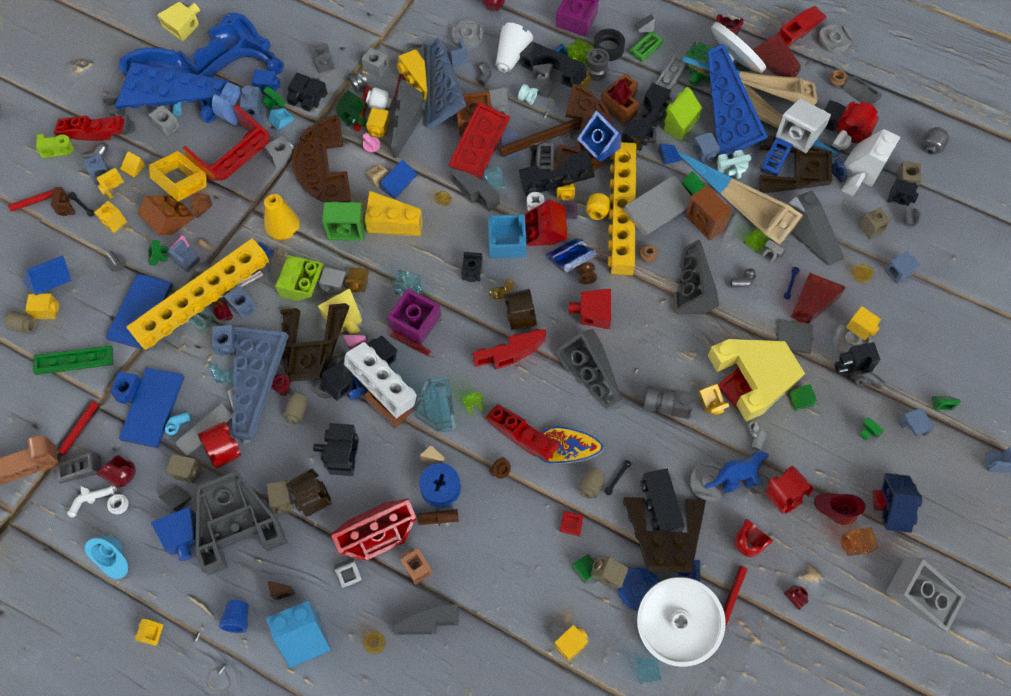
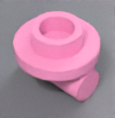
M368 133L363 135L364 150L376 152L380 148L379 139L371 137Z

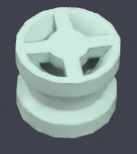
M523 84L518 94V100L527 101L528 104L532 105L536 99L538 89L529 88L527 84Z

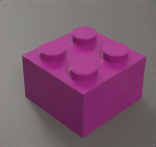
M407 288L387 317L389 328L422 345L441 317L440 305Z

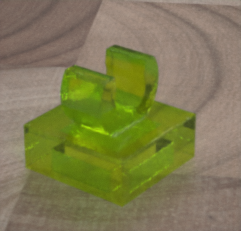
M755 228L744 239L743 243L758 254L770 238Z
M479 391L460 397L463 406L467 407L470 414H473L472 407L474 405H478L480 411L483 410L480 402L484 401Z

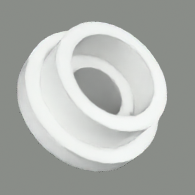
M122 494L111 496L107 503L108 510L115 515L124 513L129 506L128 499ZM121 502L120 507L116 508V504Z

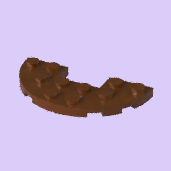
M573 84L565 117L582 121L579 135L596 110L614 126L609 110L602 100L599 101L593 96V92ZM579 141L576 148L559 144L553 171L562 168L568 162L571 154L587 149ZM588 151L593 171H595L605 162L607 158L599 162Z
M334 115L318 121L316 126L311 129L308 128L301 135L300 141L293 151L292 166L298 183L313 198L322 202L337 201L349 203L352 200L347 171L331 174L329 171L327 149L344 147L340 118L338 115Z

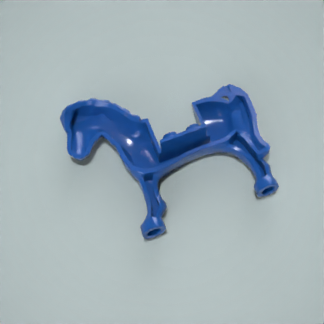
M228 13L227 16L223 17L219 25L207 31L211 40L208 42V45L194 52L192 57L195 64L181 50L175 52L173 49L166 50L164 48L146 47L135 49L134 52H130L120 58L118 69L126 76L132 62L213 77L241 57H251L263 61L267 64L268 70L275 71L276 75H278L283 70L284 63L276 58L273 52L268 51L270 41L261 37L254 25L244 15ZM197 100L201 105L200 117L204 122L211 123L217 117L212 109V101Z

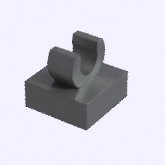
M769 239L765 244L769 249L763 252V256L766 257L768 253L772 252L774 256L771 261L775 262L778 255L783 257L786 250Z

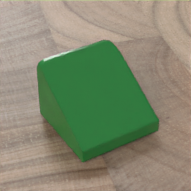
M693 171L681 183L691 196L705 187Z
M811 384L788 393L795 411L813 407L817 402Z
M932 396L933 409L954 410L961 403V400L952 396Z
M589 554L572 564V568L584 583L593 578L590 575L593 570L594 560Z

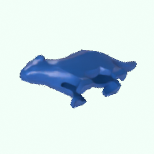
M756 451L745 460H733L725 463L716 479L705 484L704 487H715L723 482V492L726 494L740 488V484L736 482L743 480L746 481L747 488L763 482L761 478L757 477L759 468L763 461L768 458L769 454L763 451Z

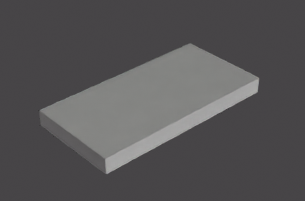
M673 175L625 205L623 210L646 237L686 211L691 195Z

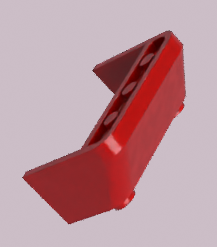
M236 104L233 107L237 120L248 132L244 135L242 141L218 161L207 165L186 146L183 147L186 157L204 171L206 178L210 181L226 180L270 142L268 131Z

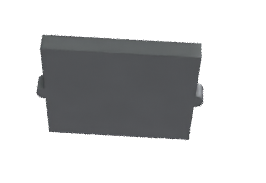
M779 319L778 332L776 333V336H778L777 341H785L791 351L810 354L812 341L814 340V337H812L813 324Z

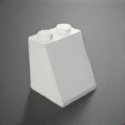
M799 99L784 113L776 137L793 144V147L807 153L827 126L831 114L809 102Z
M883 129L856 144L844 163L847 175L852 177L865 173L862 183L872 187L897 145L900 136Z

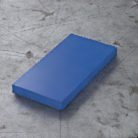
M137 273L106 335L107 340L143 349L126 326L165 300L173 287L172 282Z
M146 368L119 439L124 442L159 448L165 432V426L170 418L184 376L182 374Z

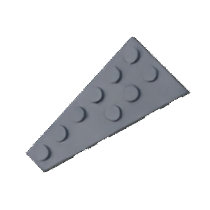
M438 37L426 45V127L433 129L467 106L444 43Z
M235 327L236 341H234V348L236 353L233 369L235 393L233 395L232 436L238 439L253 440L289 336L286 332Z

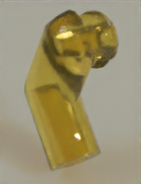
M507 279L503 287L490 289L489 296L494 299H504V294L511 292L515 284L514 281Z

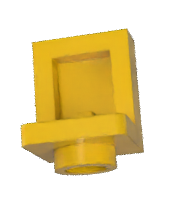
M712 384L698 390L705 413L718 415L723 413L725 408L729 407V404L724 402L718 384Z

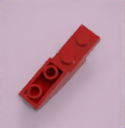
M813 6L781 27L780 32L772 37L766 45L779 56L799 38L802 39L824 21L827 16L816 6Z
M87 115L58 119L54 134L56 136L61 134L67 135L70 139L105 141L110 140L111 135L121 134L125 120L121 116L91 120Z
M534 329L525 334L516 333L508 337V345L499 344L494 348H481L476 352H472L474 366L478 367L494 363L496 370L526 358L546 341V329Z
M499 404L485 417L499 432L533 456L537 455L548 461L559 448L558 442L529 426L526 420Z

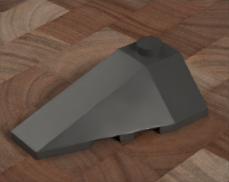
M594 329L579 333L554 350L563 367L567 371H571L577 377L576 380L580 384L583 383L606 409L622 400L605 350Z

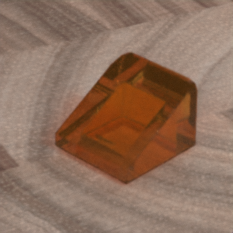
M196 193L190 208L195 217L199 218L213 203L209 195Z

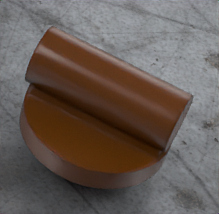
M502 457L494 462L488 472L497 478H505L511 469L510 462Z

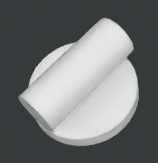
M841 130L832 146L838 151L846 150L851 145L850 141L852 138L847 135L846 131Z

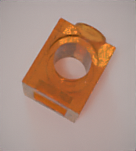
M872 527L849 530L841 538V545L843 550H846L847 556L871 553L878 548Z

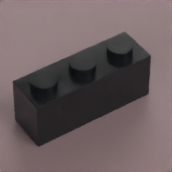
M668 468L644 473L642 480H640L642 492H646L647 500H645L647 511L651 512L653 517L651 519L653 531L682 532L685 525Z

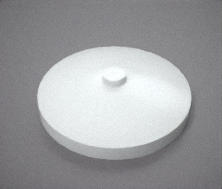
M718 22L713 24L711 30L720 45L725 44L732 61L735 60L744 67L758 73H762L766 69V65L760 57L738 36Z
M671 577L656 583L646 592L638 609L637 624L642 642L653 656L669 665L687 667L707 660L718 649L724 637L725 615L717 596L706 585L688 577Z

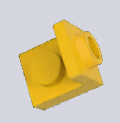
M116 168L96 178L100 183L97 187L103 195L107 194L110 199L113 196L109 190L118 187L124 182Z
M574 183L556 188L557 200L568 201L574 199Z

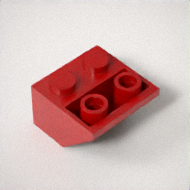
M549 199L525 213L526 245H555L567 238L566 213L563 205Z

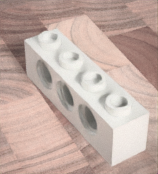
M363 342L346 353L344 365L395 418H398L414 406L417 395L413 388L408 387L402 381L401 376L394 373L388 363L382 360L372 347Z

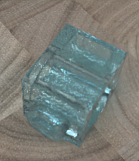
M399 270L393 284L395 294L402 296L407 288L421 294L423 290L421 276Z

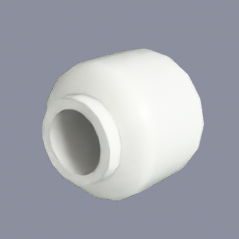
M374 87L372 91L369 90L366 103L369 109L385 110L390 107L392 99L389 98L388 91Z

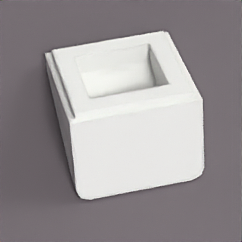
M865 173L849 177L841 191L851 196L855 195L865 177Z

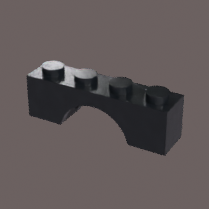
M531 42L520 53L522 67L533 71V66L553 64V68L559 71L561 84L572 88L573 84L579 85L587 77L584 63L544 47L541 44Z
M655 83L651 84L645 94L643 104L648 110L649 115L641 120H630L623 132L622 143H636V150L641 151L643 146H647L650 140L649 135L655 132L658 125L657 121L662 120L665 107L667 108L672 101L670 89Z
M588 150L571 154L568 162L558 170L544 171L538 168L537 165L519 170L526 197L532 192L541 193L595 177Z
M382 335L377 339H372L367 344L388 365L396 360L397 349ZM345 358L338 365L328 368L322 374L321 386L336 401L352 391L353 373L344 365Z

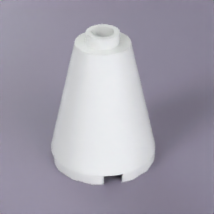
M508 22L501 28L495 65L503 73L512 70L520 59V53L533 41L531 32L529 30L525 32L522 30L523 26L516 23Z

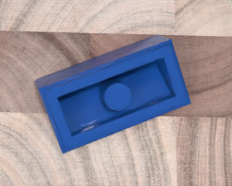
M401 160L381 181V190L396 199L417 176V173L404 160Z

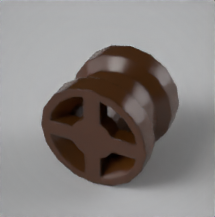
M587 262L577 266L580 284H591L597 280L593 263Z

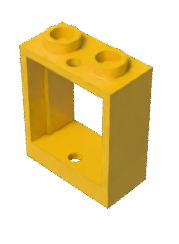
M179 151L149 164L150 179L176 201H180L206 187V173ZM179 168L188 176L187 178L174 183L165 176V174Z

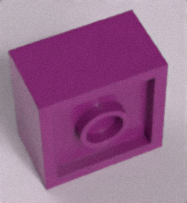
M563 0L556 12L555 27L586 37L598 14L599 0Z

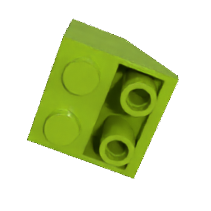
M686 87L683 92L680 91L674 103L668 105L666 109L667 116L663 121L665 123L663 131L680 141L697 122L702 110L700 103L689 87Z
M288 255L275 286L279 296L294 301L312 297L324 264Z

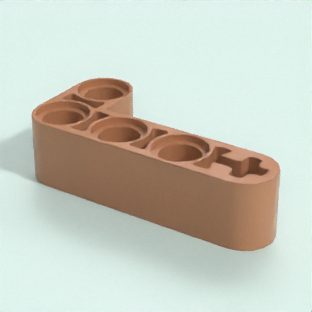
M35 436L28 439V449L1 457L0 485L56 466L58 458L54 443L45 436Z

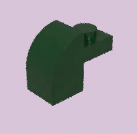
M347 90L337 103L336 113L348 127L351 124H358L361 127L367 124V121L360 114L366 105L356 94Z

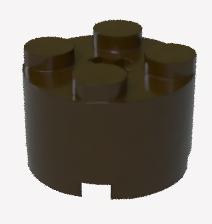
M530 289L504 294L511 330L537 326Z
M313 468L286 483L291 494L294 493L296 500H294L296 508L299 512L302 511L306 517L332 504L330 502L331 497L323 481L320 482L319 479H316L319 475Z

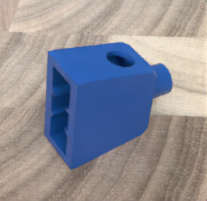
M190 507L151 522L164 549L169 554L178 553L180 561L192 558L190 547L196 545V515Z

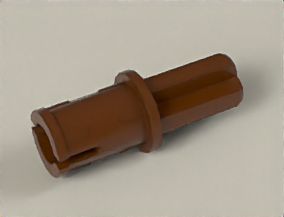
M437 509L435 512L418 513V525L438 524L440 526V523L459 522L458 509L445 511Z

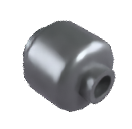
M941 127L929 129L922 140L925 152L928 154L941 153L949 141L948 132Z

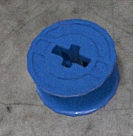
M436 463L427 467L420 476L419 486L422 497L429 505L436 508H444L452 505L458 499L461 485L458 473L453 467L444 463ZM441 480H443V485L440 486V489H439V492H438L437 486H439L440 483H441Z

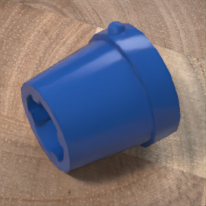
M229 600L218 627L232 633L246 632L248 627V603L240 600Z

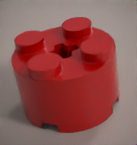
M853 101L845 107L837 123L836 131L838 133L841 130L846 131L847 135L852 138L851 141L858 144L872 135L879 117L877 116V109L871 104L862 101L859 104Z
M225 422L218 423L197 434L200 442H203L204 450L212 465L215 466V469L241 456L238 450L239 446L236 440L231 438L230 430Z
M792 465L784 471L781 477H773L768 482L770 487L764 493L781 514H784V512L787 514L803 503L802 499L805 497V494L809 497L813 493L814 487Z

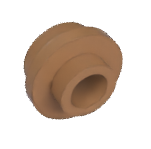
M835 70L831 73L829 80L835 86H842L847 81V75L843 70Z
M645 245L640 250V257L644 262L651 263L657 259L658 250L653 245Z

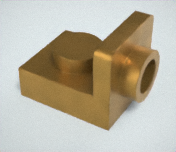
M350 268L348 279H345L346 288L350 289L353 293L366 292L369 275L368 269Z

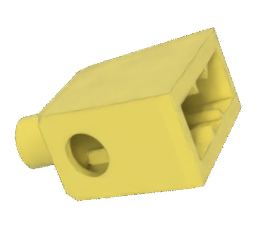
M178 2L157 16L162 27L183 42L199 25L196 14L200 12V9L195 3L187 8L181 2Z
M350 289L318 305L322 317L327 321L329 305L346 303L349 305V310L340 334L348 331L350 335H357L360 332L357 325L362 322Z

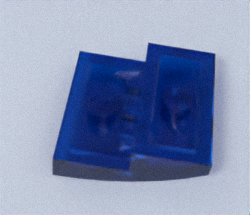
M574 238L547 253L546 256L557 268L566 273L597 256L595 249L586 246L583 239Z

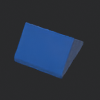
M596 110L577 140L601 162L620 149L621 133Z
M63 255L27 269L23 279L24 285L35 295L71 281Z

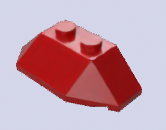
M408 498L385 502L347 520L331 534V537L339 554L367 561L403 544L416 520V515Z

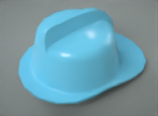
M104 534L100 538H92L85 544L86 555L106 575L114 579H121L126 576L129 566L122 554L123 546L117 538Z

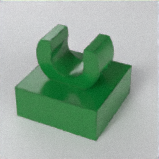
M268 86L263 90L266 97L262 102L266 104L268 109L272 110L275 105L282 108L285 102L278 93Z
M152 240L149 245V265L156 266L159 260L165 262L168 259V255L162 254L167 252L168 247L160 246V241Z
M868 417L862 423L865 429L860 433V436L866 441L872 434L878 438L884 430Z

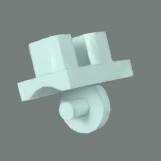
M738 150L733 153V159H728L727 154L719 155L717 158V171L728 174V176L733 175L736 180L741 179V173L746 172V169H748V163L751 160L750 154L745 155L742 150Z

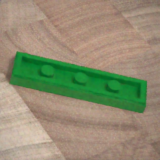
M110 345L34 355L33 373L41 375L113 365V347Z

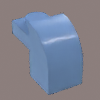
M227 82L221 95L214 94L212 99L214 114L234 126L237 125L238 120L233 106L236 104L242 89Z

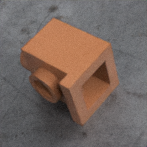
M418 548L416 550L411 549L403 554V558L400 561L415 585L433 574L431 567ZM415 563L420 564V567L414 570L412 568Z

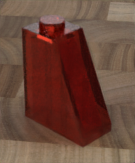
M780 33L752 49L764 62L766 69L777 76L796 77L799 74L800 64Z
M809 273L791 318L800 323H811L840 298L846 286Z

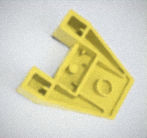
M728 339L711 346L708 358L717 372L737 364L753 390L742 395L736 404L746 422L764 414L805 375V372L785 341Z

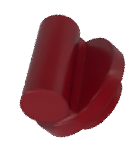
M219 301L215 304L213 313L218 320H231L233 318L226 301Z
M286 374L276 375L272 383L273 390L280 393L281 396H286L291 383L290 378Z
M793 585L784 592L798 610L808 603V593L801 586Z

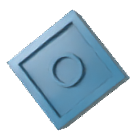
M525 214L488 216L490 258L526 257Z

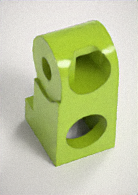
M39 134L36 139V150L41 158L69 155L74 151V145L67 135L61 134L57 137L46 138L44 134Z

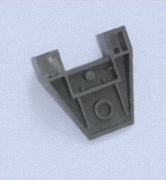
M238 471L197 486L195 552L201 571L206 575H211L228 568L222 548L258 533L262 545L267 551L288 543L280 522Z

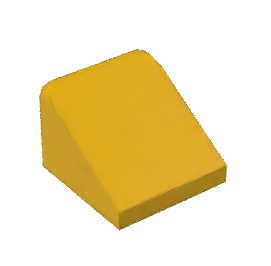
M128 151L120 170L135 178L145 167V164L140 157Z

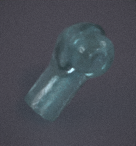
M217 364L209 367L217 383L230 384L233 382L232 371H229V373L227 371L225 373L221 372Z

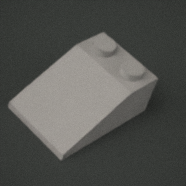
M912 557L904 558L886 591L899 604L944 632H948L966 598L961 591L924 559Z

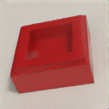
M564 511L560 532L580 537L584 515Z

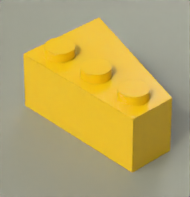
M369 191L365 216L367 233L421 236L423 225L422 211L420 208Z

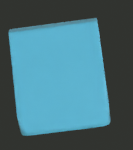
M285 108L271 110L268 121L277 130L282 129L294 120V117Z

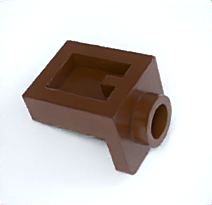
M55 187L51 207L57 215H75V210L69 203L68 194H66L62 187Z

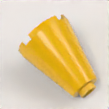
M268 195L264 200V229L266 234L275 240H286L293 237L294 233L300 228L298 215L280 195Z

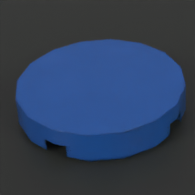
M632 568L627 571L622 587L618 588L619 597L627 607L638 611L646 592L658 583L659 580L648 569Z

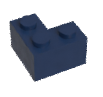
M885 473L881 488L886 501V507L881 518L886 530L912 533L913 525L917 524V510L922 505V495L919 494L916 484H914L910 476Z

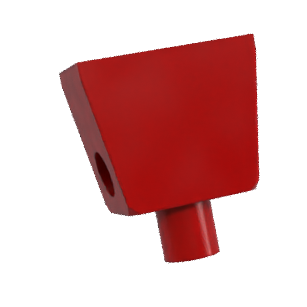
M611 289L581 292L580 302H569V313L580 314V324L610 329Z

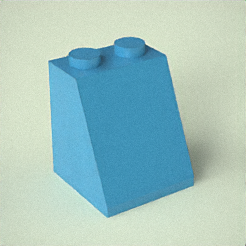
M309 600L266 618L273 640L290 668L332 651L318 610Z

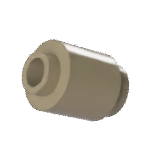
M11 311L4 319L8 329L18 332L31 333L36 327V319L31 315Z
M295 393L290 397L283 415L287 422L297 424L303 421L308 407V398L306 396Z
M591 467L590 470L586 471L578 487L583 497L587 499L597 497L605 481L604 472L595 467Z

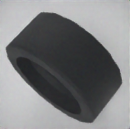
M603 29L595 35L593 49L600 48L607 51L609 61H615L623 55L625 38L622 33L615 29ZM603 41H613L619 46L610 50L602 48L599 44Z

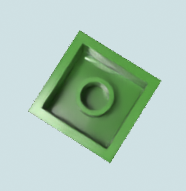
M337 201L324 202L322 222L328 240L364 241L366 225L361 203L354 201L349 203Z

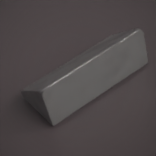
M857 76L849 78L842 88L859 102L862 101L871 105L882 96L881 93Z

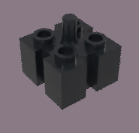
M329 423V429L325 430L324 441L327 442V445L314 444L313 451L321 452V461H323L324 467L327 468L329 474L354 476L355 457L359 444L354 425Z

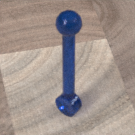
M794 267L791 271L792 277L788 290L784 294L786 300L791 298L792 286L796 275L800 271L798 267Z

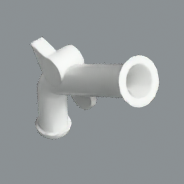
M111 485L107 488L90 491L88 488L81 486V495L73 501L70 510L67 511L68 516L76 517L81 504L85 501L92 504L97 498L116 495L117 488Z

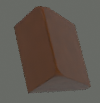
M268 581L270 596L274 600H280L296 594L291 586Z

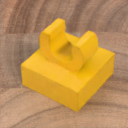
M142 619L138 624V632L134 636L135 641L157 646L164 624Z

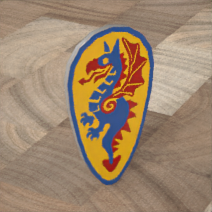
M556 426L542 432L559 444V448L548 461L540 458L548 464H568L585 461L596 457L604 451V445L597 438L582 431Z

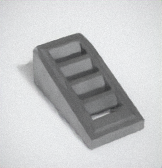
M555 143L537 144V167L541 170L553 171ZM541 151H551V154H541ZM541 157H551V160H541ZM540 163H551V166H540Z
M88 452L57 463L58 483L97 475V471L102 467L100 455ZM66 467H68L69 475H66Z

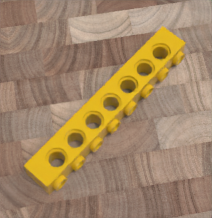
M621 142L620 149L610 155V160H613V164H610V174L613 175V179H610L609 189H613V194L609 196L612 209H609V220H612V224H609L608 235H612V240L608 241V251H611V256H608V267H611V274L633 275L635 267V224L621 207L636 199V143Z
M251 238L126 327L144 350L153 347L160 339L170 335L174 329L185 324L195 314L202 312L205 307L212 302H216L223 294L234 289L237 284L248 279L251 274L265 267L270 261L263 249Z

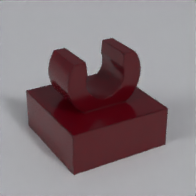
M622 79L618 81L617 85L612 87L613 91L609 92L610 98L612 100L616 99L619 105H625L632 93L626 80Z

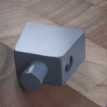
M244 86L241 92L240 108L263 127L265 104L262 101L264 96L259 87Z

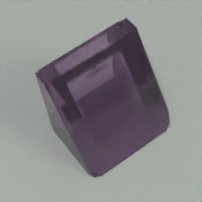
M559 201V204L565 207L566 219H577V201Z

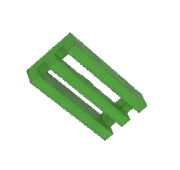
M650 32L630 49L629 54H634V58H639V61L642 63L663 45L664 40L655 33Z

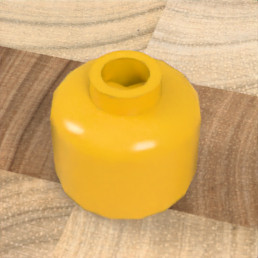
M603 193L590 195L586 205L588 216L594 220H601L607 217L611 205L609 197Z

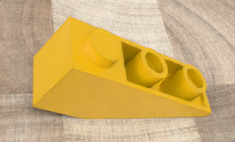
M415 49L398 56L397 69L400 74L403 73L407 83L423 93V99L426 100L425 61Z

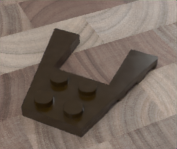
M767 135L768 138L760 142L759 150L770 151L776 135L774 137ZM777 144V147L784 150L787 149V147ZM792 146L790 152L795 153V178L760 175L759 191L762 193L831 185L832 151L811 146L809 151L804 153Z
M346 303L329 305L323 341L296 343L301 311L297 308L282 309L280 311L281 315H283L282 331L286 332L289 336L285 346L286 357H284L285 374L290 378L291 382L322 380V374L327 370L348 313L349 305Z
M624 497L623 504L626 506L629 521L632 522L634 534L639 541L640 550L648 571L692 573L706 500L685 499L687 532L647 531L644 498Z

